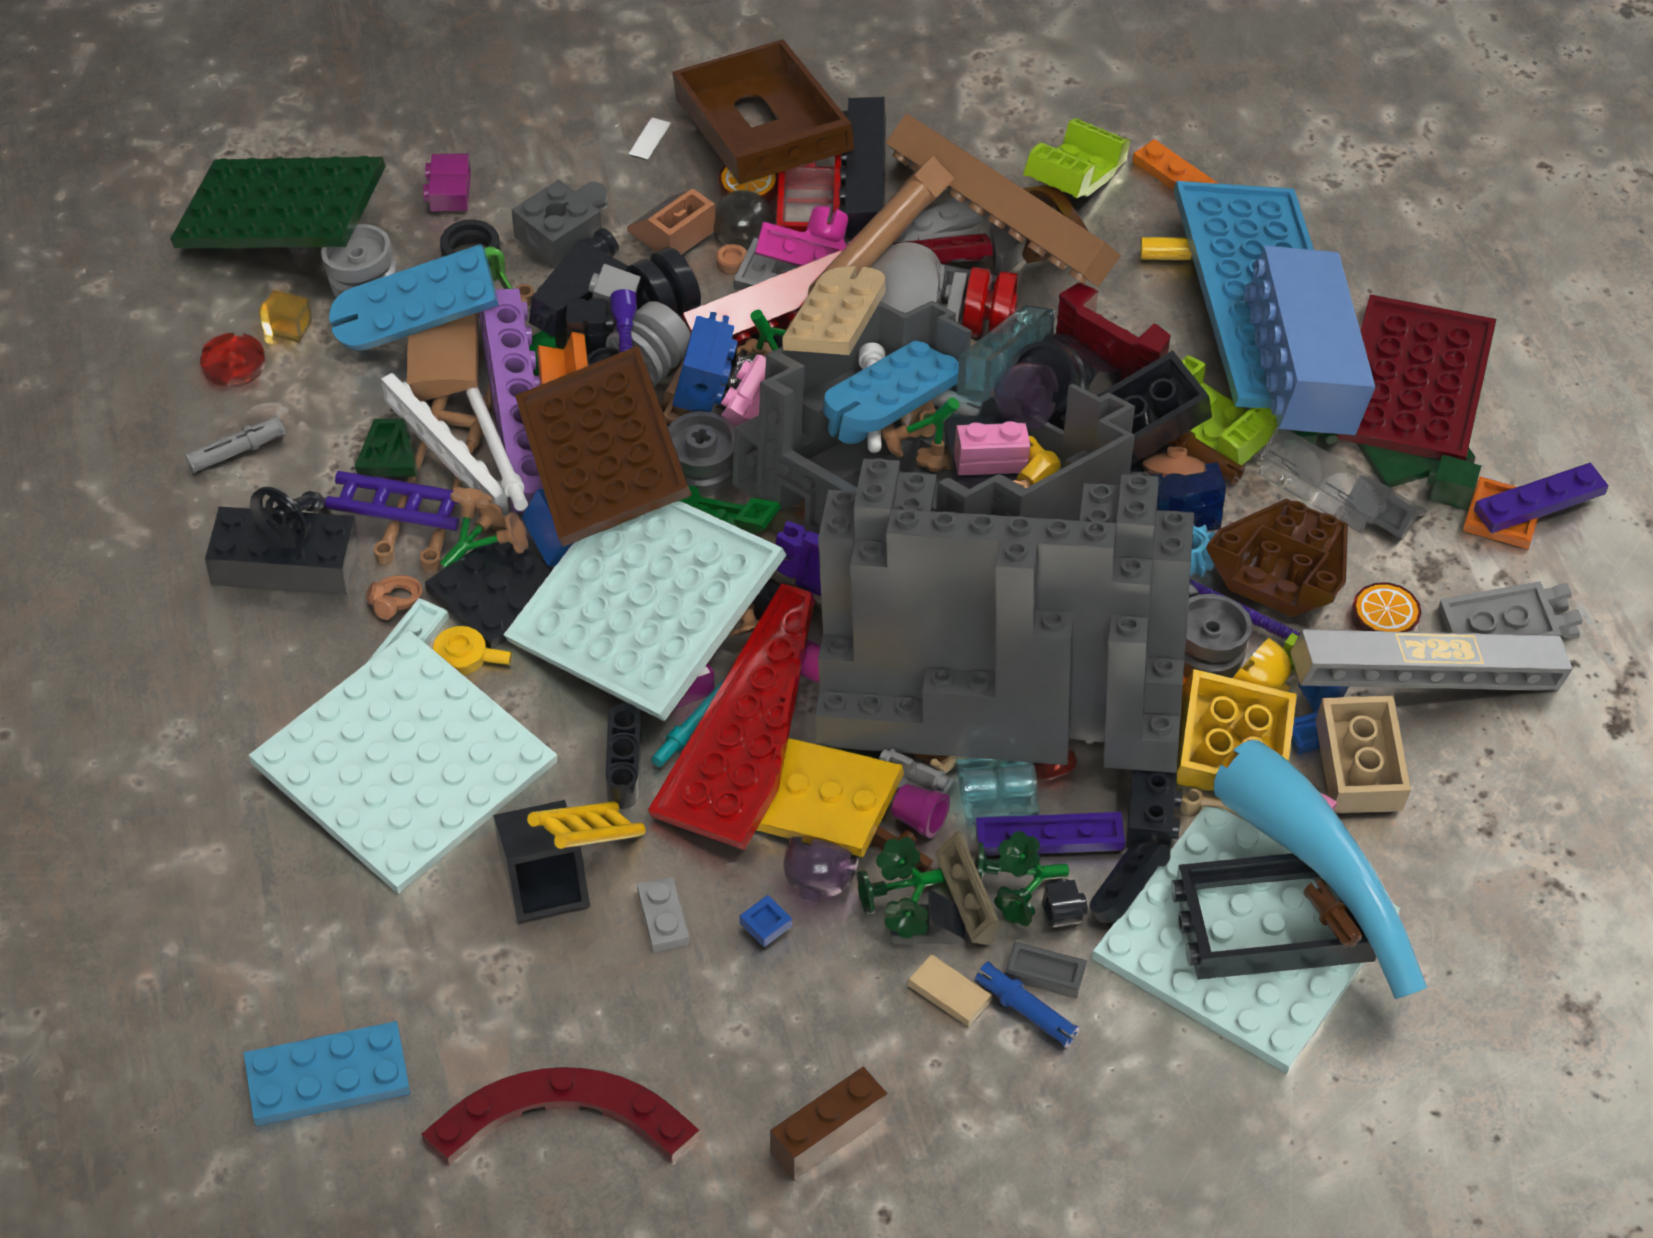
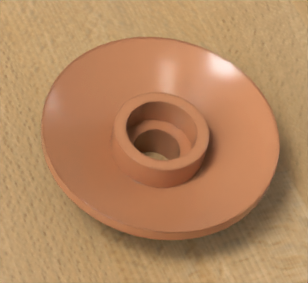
M1182 447L1167 448V453L1147 457L1142 462L1144 470L1154 475L1161 474L1162 477L1179 475L1200 478L1209 473V466L1205 462L1187 455V449Z

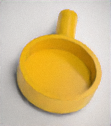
M455 626L444 630L436 637L433 643V650L463 676L477 671L484 662L508 666L512 662V652L486 648L483 636L477 630L466 626Z

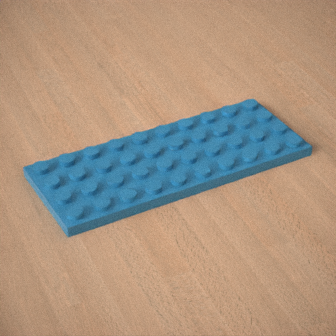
M1176 181L1173 190L1234 405L1235 407L1271 408L1272 398L1270 392L1266 391L1265 369H1262L1260 366L1261 353L1259 346L1255 345L1254 324L1250 323L1249 302H1245L1244 291L1246 284L1251 283L1254 262L1257 258L1260 259L1264 246L1314 250L1295 190L1293 188Z

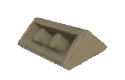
M956 831L935 852V855L971 942L990 945L994 940L999 921L962 833Z

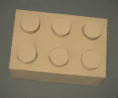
M1394 696L1322 698L1315 721L1328 797L1337 801L1335 813L1403 811L1411 792Z

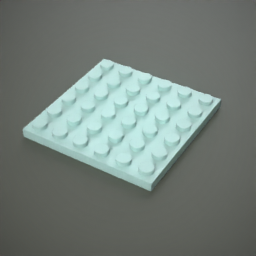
M676 501L574 542L504 633V636L508 642L665 721L781 564L786 554L782 547L686 503Z
M409 630L249 754V759L256 769L392 890L400 894L557 763V754Z
M1204 806L1170 850L1171 856L1168 864L1157 868L1146 883L1145 888L1139 893L1125 914L1116 920L1092 954V959L1286 1074L1365 964L1355 963L1197 980L1194 965L1189 966L1186 958L1187 934H1181L1179 929L1178 912L1181 911L1179 902L1174 903L1171 896V880H1176L1178 865L1292 853L1247 821L1225 809ZM1313 877L1196 890L1211 952L1337 939L1328 925L1321 924L1319 913L1303 894L1304 889L1311 882L1318 889L1315 880L1322 878ZM1324 880L1328 889L1331 891V893L1334 895L1337 901L1340 902L1339 896ZM1394 904L1395 909L1399 915L1400 907Z

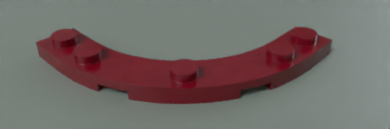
M556 1067L518 1073L482 1087L452 1107L421 1135L423 1142L444 1162L451 1165L490 1131L508 1121L521 1117L524 1111L545 1107L546 1110H580V1106L600 1110L602 1115L622 1122L632 1128L667 1159L674 1162L700 1138V1130L671 1104L641 1084L604 1071L587 1068Z

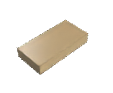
M932 954L908 979V986L967 1027L973 1023L991 1002L992 995Z

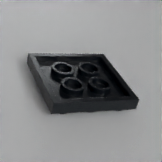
M496 542L473 549L425 581V588L433 598L464 626L477 630L483 636L485 645L488 648L494 649L507 640L504 633L552 570L530 550L526 549L523 553L518 554L510 542L504 544Z

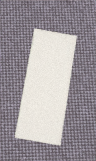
M651 118L629 154L648 160L671 123Z

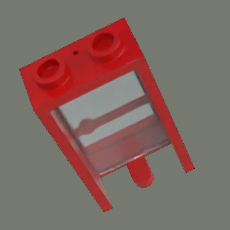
M841 154L835 155V167H818L815 161L804 166L779 172L777 226L805 232L809 224L811 212L817 206L830 207L826 223L830 224L832 214L835 213L836 209L839 210Z

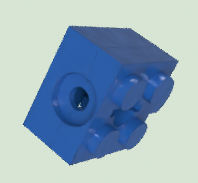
M711 311L709 318L696 315L672 406L693 412H712L714 403L721 404L725 386L721 384L727 385L732 367L731 361L727 360V358L733 360L738 340L732 339L735 326L728 324L730 316L723 315L720 322L715 320L716 312Z

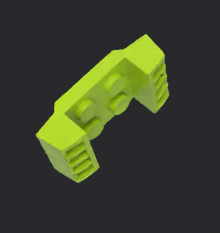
M1073 118L1068 122L1063 144L1054 148L1040 142L1030 151L1023 175L1032 177L1038 182H1044L1049 187L1058 188L1061 192L1072 194L1075 198L1081 196L1088 197L1109 181L1117 169L1127 160L1131 140L1117 136L1115 133L1112 134L1103 128L1100 129L1091 123L1088 124L1079 118Z
M1189 355L1182 360L1210 398L1212 418L1190 430L1195 433L1197 439L1236 463L1243 465L1279 434L1276 416L1272 415L1271 408L1251 407L1247 411L1242 407H1235L1232 400L1203 382L1206 369L1205 363Z

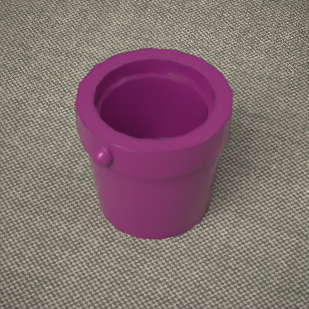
M906 783L898 790L893 800L891 813L893 817L916 829L919 834L933 838L946 821L950 809V797L937 790L931 791Z

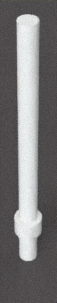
M479 388L467 389L466 394L503 478L501 481L503 490L508 497H511L515 509L522 511L528 506L523 493L524 484L522 479L513 470Z

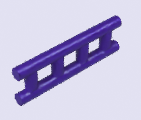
M337 471L335 483L344 485L339 497L327 496L325 500V509L453 531H457L459 528V518L451 517L454 505H460V503L450 499V493L453 492L450 489ZM357 488L375 490L376 493L372 503L353 500ZM389 494L409 496L405 507L386 506ZM422 498L441 502L437 514L418 511Z

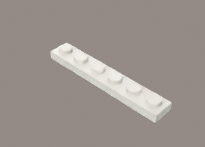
M393 373L381 378L384 401L401 419H405L406 424L467 488H475L484 494L490 495L492 503L502 509L504 516L507 515V498L509 497L505 494L501 481H496L489 474L486 465L481 460L477 461L470 454L468 447L462 440L457 441L454 438L447 424L442 420L438 421L432 415V411L427 403L424 401L420 402L406 382H401Z

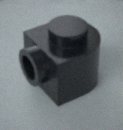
M1063 878L1055 880L1051 884H1046L1042 906L1049 926L1056 928L1082 923L1083 915L1088 913V906L1084 893L1078 892L1075 879Z

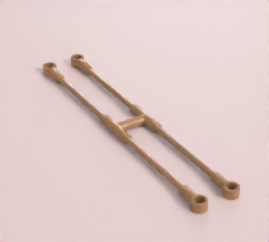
M529 284L517 286L516 289L520 290L521 302H527L528 307L531 305V299L534 294L533 287ZM490 383L483 397L489 414L493 405ZM449 395L434 398L430 409L432 415L438 421L442 420L448 425L470 428L466 445L470 454L473 455L474 449L478 447L483 434L476 415L444 411ZM422 440L415 456L418 472L428 448ZM408 477L406 482L415 483L417 477ZM455 477L451 490L457 487L461 488L462 482L457 477ZM401 495L397 507L404 508L409 496ZM392 520L386 527L382 541L377 542L374 546L375 560L379 564H390L395 559L394 545L400 531V521ZM437 528L433 532L428 548L420 553V562L423 570L434 572L441 567L440 552L446 538V529Z

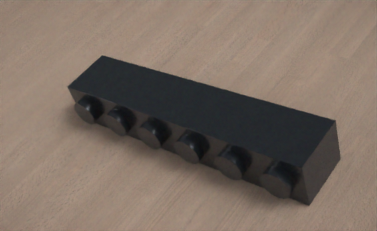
M885 97L848 98V110L842 111L852 123L854 150L841 154L840 205L845 206H839V210L848 216L847 238L855 237L885 205Z

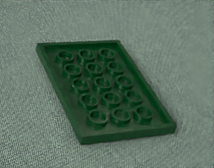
M382 156L214 159L170 240L174 248L346 247L386 168Z

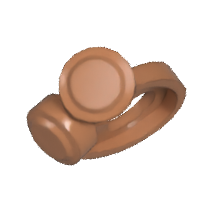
M406 575L386 577L379 582H373L369 586L366 593L367 604L374 606V611L379 618L388 620L394 617L398 610L409 609L418 598L421 599L422 585L415 578ZM395 588L406 589L411 594L409 598L391 597L388 595Z

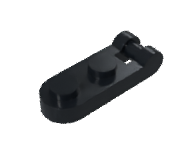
M1138 841L1130 845L1090 902V909L1099 922L1115 923L1117 919L1125 914L1139 893L1145 888L1146 883L1157 868L1168 864L1171 854L1167 845L1155 843L1150 846L1146 842Z

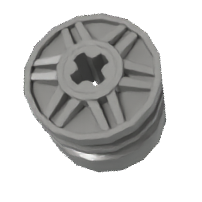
M649 301L636 311L633 319L631 340L632 348L639 346L643 354L653 386H656L662 378L670 373L671 369L683 361L691 333L683 320L672 309L659 302ZM617 329L607 337L606 347L619 350V332Z

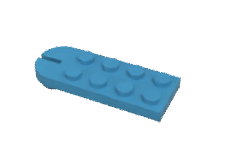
M482 244L344 291L335 299L330 308L329 321L333 326L331 329L334 336L344 347L355 351H363L498 306L499 302L486 251Z
M914 340L835 385L825 393L823 413L829 419L828 432L831 437H835V434L840 430L838 439L842 443H860L867 437L868 432L885 428L965 380L969 367L958 362L953 356L944 355L930 348L928 344Z

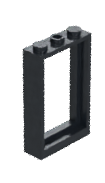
M1293 853L1178 865L1176 880H1171L1172 900L1174 903L1179 902L1181 909L1178 912L1179 929L1181 934H1187L1188 943H1186L1187 962L1189 966L1194 965L1197 980L1374 962L1376 955L1365 933L1348 908L1346 913L1362 933V939L1352 948L1343 947L1338 939L1211 952L1196 890L1320 877Z

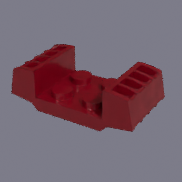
M1078 282L1059 294L1056 334L1074 335L1123 371L1115 384L1168 353L1171 335L1163 328L1154 323L1140 337L1135 336L1127 329L1121 328L1104 318L1101 314L1096 313L1099 291Z

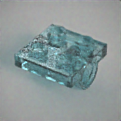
M981 758L956 760V772L967 827L975 826L976 817L1039 815L1037 780L1033 762Z

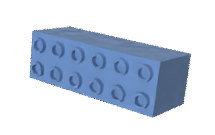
M1264 246L1260 259L1257 258L1254 262L1253 278L1251 283L1246 284L1244 299L1245 302H1249L1250 323L1254 324L1255 345L1259 346L1260 366L1262 369H1265L1266 391L1271 394V413L1276 416L1278 428L1283 430L1356 435L1375 390V383L1339 252Z

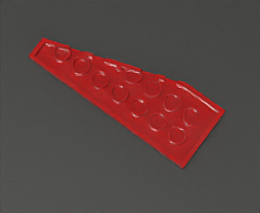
M781 583L650 805L648 812L652 818L742 850L746 849L779 790L815 602L812 592Z

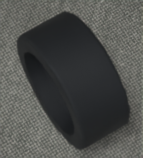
M476 219L453 223L444 230L440 237L442 257L456 253L453 250L457 246L468 242H477L500 250L499 234L496 229L487 222Z

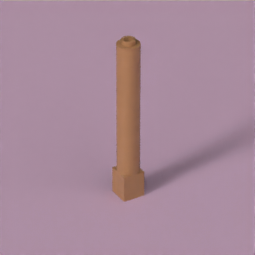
M934 156L929 158L898 189V192L809 285L808 295L820 276L828 270L838 267L856 266L858 276L862 267L870 268L918 215L940 195L954 177Z

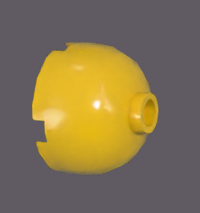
M1268 638L1234 675L1233 679L1287 692L1291 688L1286 684L1292 673L1291 661L1285 650L1276 641L1274 642L1271 638Z

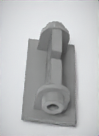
M894 748L890 751L884 749L880 755L879 760L903 766L904 775L899 783L898 790L908 783L946 794L954 782V779L945 775V771H937L922 763H916L913 759L897 753V750Z

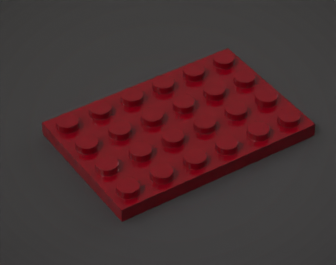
M1370 294L1360 332L1375 383V390L1356 435L1336 434L1338 440L1441 460L1442 455L1466 461L1497 319Z

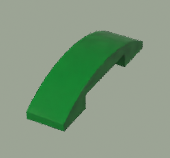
M690 485L688 486L691 496L679 500L751 534L763 531L781 508L779 502L753 497L750 498L746 505L701 497L698 488Z

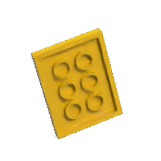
M788 738L779 790L756 830L864 857L904 775L903 766Z

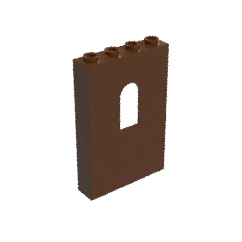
M784 39L672 71L677 100L739 184L854 150L852 123ZM745 97H759L766 103L778 120L751 128L735 107V103Z

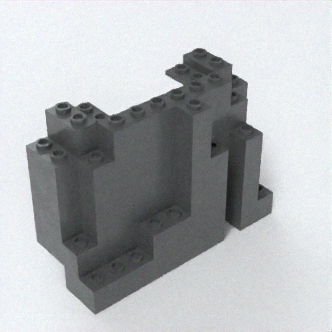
M880 301L850 355L783 350V347L766 354L765 380L760 382L759 416L734 427L733 485L754 498L779 502L781 508L778 512H782L805 500L804 527L819 534L828 490L857 491L863 458L900 461V472L937 474L931 511L1079 521L1084 483L1120 486L1121 474L1130 475L1135 437L1132 434L1135 406L1109 392L1098 397L1075 384H1071L1068 388L1063 431L968 380L967 374L965 380L949 390L978 402H983L979 416L1011 415L1013 422L1026 423L1028 436H1033L1044 450L1054 452L1061 462V469L1027 488L1001 474H997L968 489L953 480L951 470L943 469L940 472H933L928 470L927 467L917 465V451L920 448L931 447L932 440H935L936 426L934 434L930 437L920 435L916 438L909 437L902 440L903 457L897 458L895 454L890 452L882 433L881 450L877 453L869 451L867 437L857 444L842 443L838 439L840 430L835 434V437H831L828 432L829 419L823 413L824 397L830 388L863 370L859 365V350L864 344H880L885 350L886 357L916 340L928 344L930 348L944 355L953 356L958 362L969 367L972 330L955 322V312L934 301H930L904 314ZM953 413L950 417H961V416L956 415V414ZM899 419L892 423L895 428L902 426ZM943 426L942 441L945 442L944 448L948 450Z
M863 458L857 491L828 490L818 536L823 638L818 658L820 692L815 712L816 744L831 748L883 751L884 749L890 751L894 748L899 753L1067 765L1070 739L1105 742L1104 768L1177 773L1194 513L1157 510L1159 477L1121 474L1120 486L1084 483L1079 521L1023 516L950 513L945 511L934 512L931 510L937 474L900 472V461Z

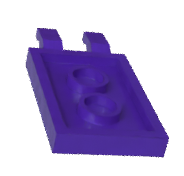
M787 520L783 533L779 532L776 536L775 545L782 547L786 554V557L776 571L789 578H796L795 585L821 597L819 534L812 531L807 532L804 526Z

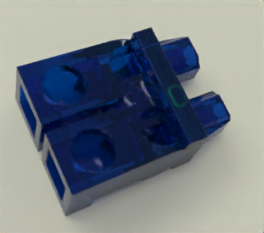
M1218 462L1204 464V472L1189 475L1172 473L1164 478L1162 474L1152 475L1159 477L1157 510L1194 513L1193 524L1195 527L1200 528L1206 525L1208 531L1221 528L1226 485Z

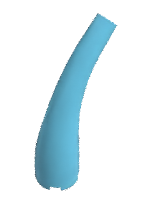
M1250 740L1233 749L1238 755L1228 768L1221 765L1214 781L1215 796L1221 799L1226 807L1292 852L1330 885L1365 933L1395 999L1426 989L1427 985L1410 939L1393 902L1364 852L1326 799L1305 775L1263 742Z

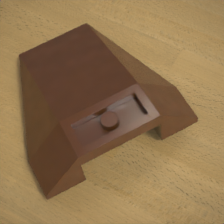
M1286 498L1220 528L1208 542L1206 550L1230 591L1293 617L1333 603L1344 588L1347 570L1348 524L1338 520L1334 515L1318 512L1308 508L1300 501H1291Z

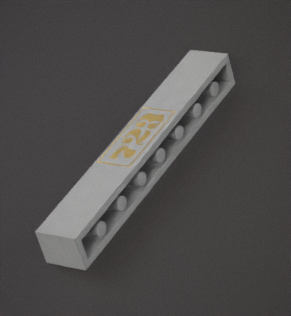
M1310 629L1301 631L1290 651L1301 686L1559 691L1573 670L1561 636Z

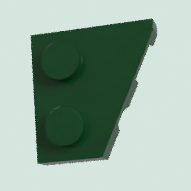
M405 419L373 420L354 467L357 474L391 477L418 476L419 472L410 432Z

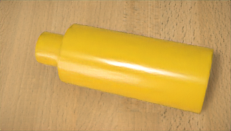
M1141 237L1140 260L1191 261L1192 254L1187 238Z

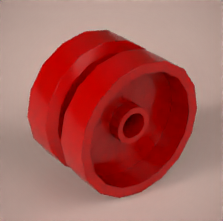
M973 267L968 282L962 326L972 330L971 338L979 339L983 335L986 320H989L988 336L990 340L1008 343L1017 308L1018 274L1001 271L996 278L994 290H991L992 275L990 270Z

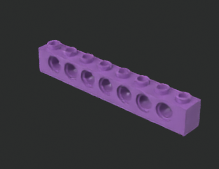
M495 289L499 305L479 312L498 435L513 470L522 479L524 484L523 493L529 505L537 489H543L515 395L539 386L540 379L539 376H534L533 370L536 369L535 351L529 350V346L532 344V331L530 326H525V321L528 319L527 302H521L519 289ZM511 497L507 498L509 512H516L517 514L525 512L526 509L522 511L516 510Z

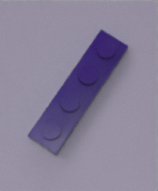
M1590 462L1478 500L1475 503L1474 511L1490 533H1494L1605 495L1609 485Z
M1121 812L976 817L977 844L978 842L983 843L986 856L1000 855L998 848L1001 842L1010 840L1012 834L1017 831H1022L1027 836H1034L1039 840L1040 848L1038 854L1120 851L1125 848Z

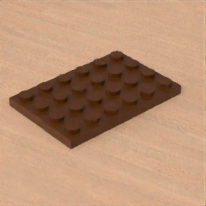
M639 346L515 395L558 539L563 547L691 496Z

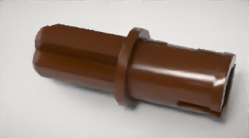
M1315 880L1318 889L1314 887L1312 882L1307 885L1303 894L1319 913L1321 924L1328 925L1343 947L1352 948L1356 946L1357 942L1362 939V933L1346 913V905L1343 902L1337 901L1324 880Z

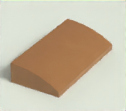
M478 312L408 336L407 384L420 402L478 387Z

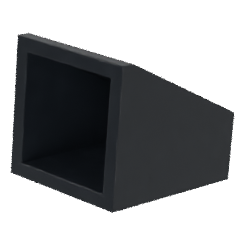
M565 800L493 815L498 847L517 922L590 906L581 846L559 849L555 846L554 835L543 826H530L527 821V817L531 812L566 808Z

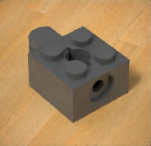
M557 180L511 209L514 237L555 269L578 241L584 240L587 237L592 238L594 232L601 228L600 212L608 207L607 189L603 184L592 181L577 191H573L562 181Z

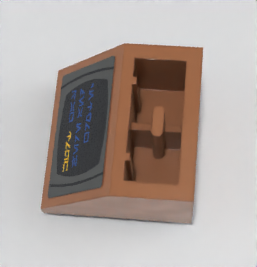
M692 188L670 196L627 226V231L656 252L666 247H672L682 255L715 231V203Z

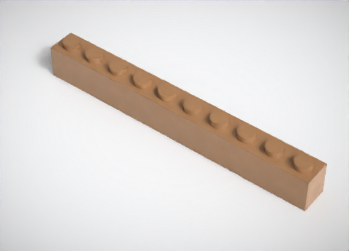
M907 113L885 142L894 150L891 156L905 166L911 162L913 165L910 168L913 171H916L929 158L934 156L954 177L947 186L951 189L948 193L962 204L966 200L970 201L968 207L981 217L988 213L990 216L987 220L999 229L1003 230L1005 226L1009 227L1010 229L1007 233L1023 244L1026 239L1030 241L1027 247L1041 257L1045 253L1051 255L1048 261L1064 271L1066 266L1069 267L1071 270L1068 274L1083 285L1088 280L1099 287L1121 257L1106 242Z

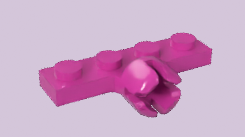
M817 206L811 212L809 224L805 232H798L763 222L754 254L800 267L843 250L847 246L844 242V235L848 224V216L846 213L836 209L828 225L826 223L830 207Z

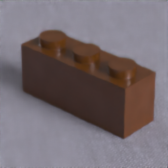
M864 1066L772 1128L770 1130V1153L795 1181L887 1117L888 1093Z

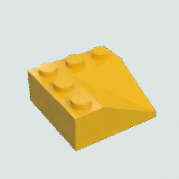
M1194 669L1183 684L1176 784L1200 790L1214 791V781L1220 766L1223 765L1228 768L1238 755L1233 749L1250 740L1263 742L1289 761L1297 694Z

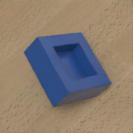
M769 895L739 915L740 924L763 947L792 927V918Z

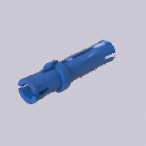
M989 961L980 968L987 975L977 973L974 981L999 997L1000 1004L1007 1008L1010 1006L1060 1042L1065 1048L1073 1042L1074 1039L1070 1036H1077L1080 1030L1077 1025L1072 1024L1024 989V983L1020 980L1015 979L1013 981Z

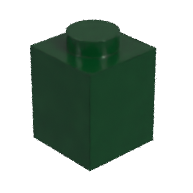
M1442 455L1439 467H1431L1426 485L1432 486L1429 500L1468 511L1482 465Z

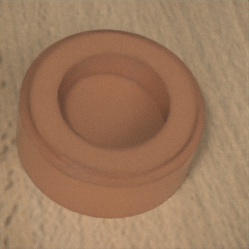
M736 244L721 247L717 252L718 269L726 274H737L747 253L746 249Z

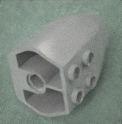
M912 242L898 243L889 247L870 267L881 271L885 275L886 292L881 302L904 314L930 301L941 305L945 265H941L940 260L931 249Z

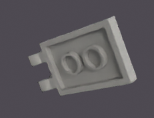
M1541 581L1443 598L1440 599L1439 604L1448 633L1544 635L1576 638L1580 636L1577 625H1581L1583 622L1579 610H1572L1561 615H1556L1554 612L1569 610L1567 598H1571L1572 592L1568 583L1543 589Z

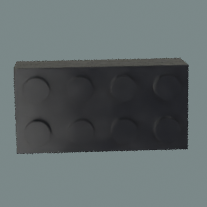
M1173 350L1096 395L1101 397L1109 392L1135 406L1132 434L1135 437L1131 465L1212 418L1208 393ZM1066 414L1060 417L1063 431Z
M219 506L205 556L210 584L216 586L347 595L359 543L355 517L302 512L308 528L307 538L297 548H285L272 542L264 535L254 521L251 509ZM268 519L278 531L285 534L284 528L277 527L271 519ZM300 525L299 529L296 530V535H297V536H298V535L300 534V532H301V525Z

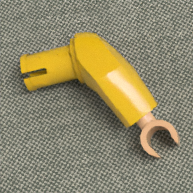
M1029 436L1031 446L1028 464L1018 474L1017 479L1013 481L1024 488L1039 482L1061 469V462L1057 455L1052 451L1044 450L1033 436Z

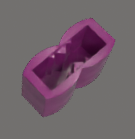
M469 153L432 154L431 163H425L426 181H429V184H424L423 186L424 202H430L431 212L468 211L471 181Z

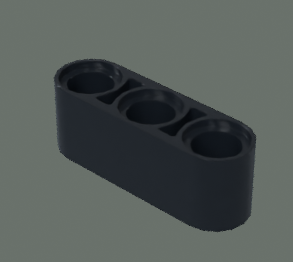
M626 703L618 704L609 711L607 728V798L609 802H617L619 809H627L634 806L640 796L642 739L640 712L635 706Z

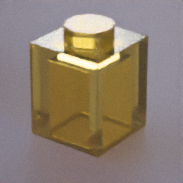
M273 290L267 301L262 302L259 309V318L262 320L264 334L300 343L313 321L309 298L278 290Z

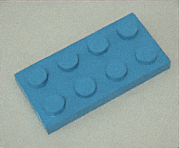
M397 1021L243 1052L255 1126L411 1094Z

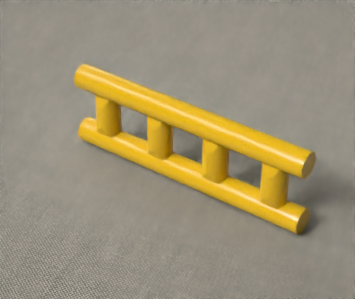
M615 801L531 812L527 817L530 826H543L554 835L555 846L559 849L641 837L646 831L643 823H631L619 813V805Z

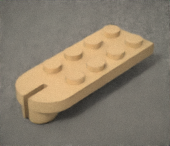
M856 266L838 267L823 273L782 338L783 350L850 355L886 292L885 275L879 270L862 267L857 276Z

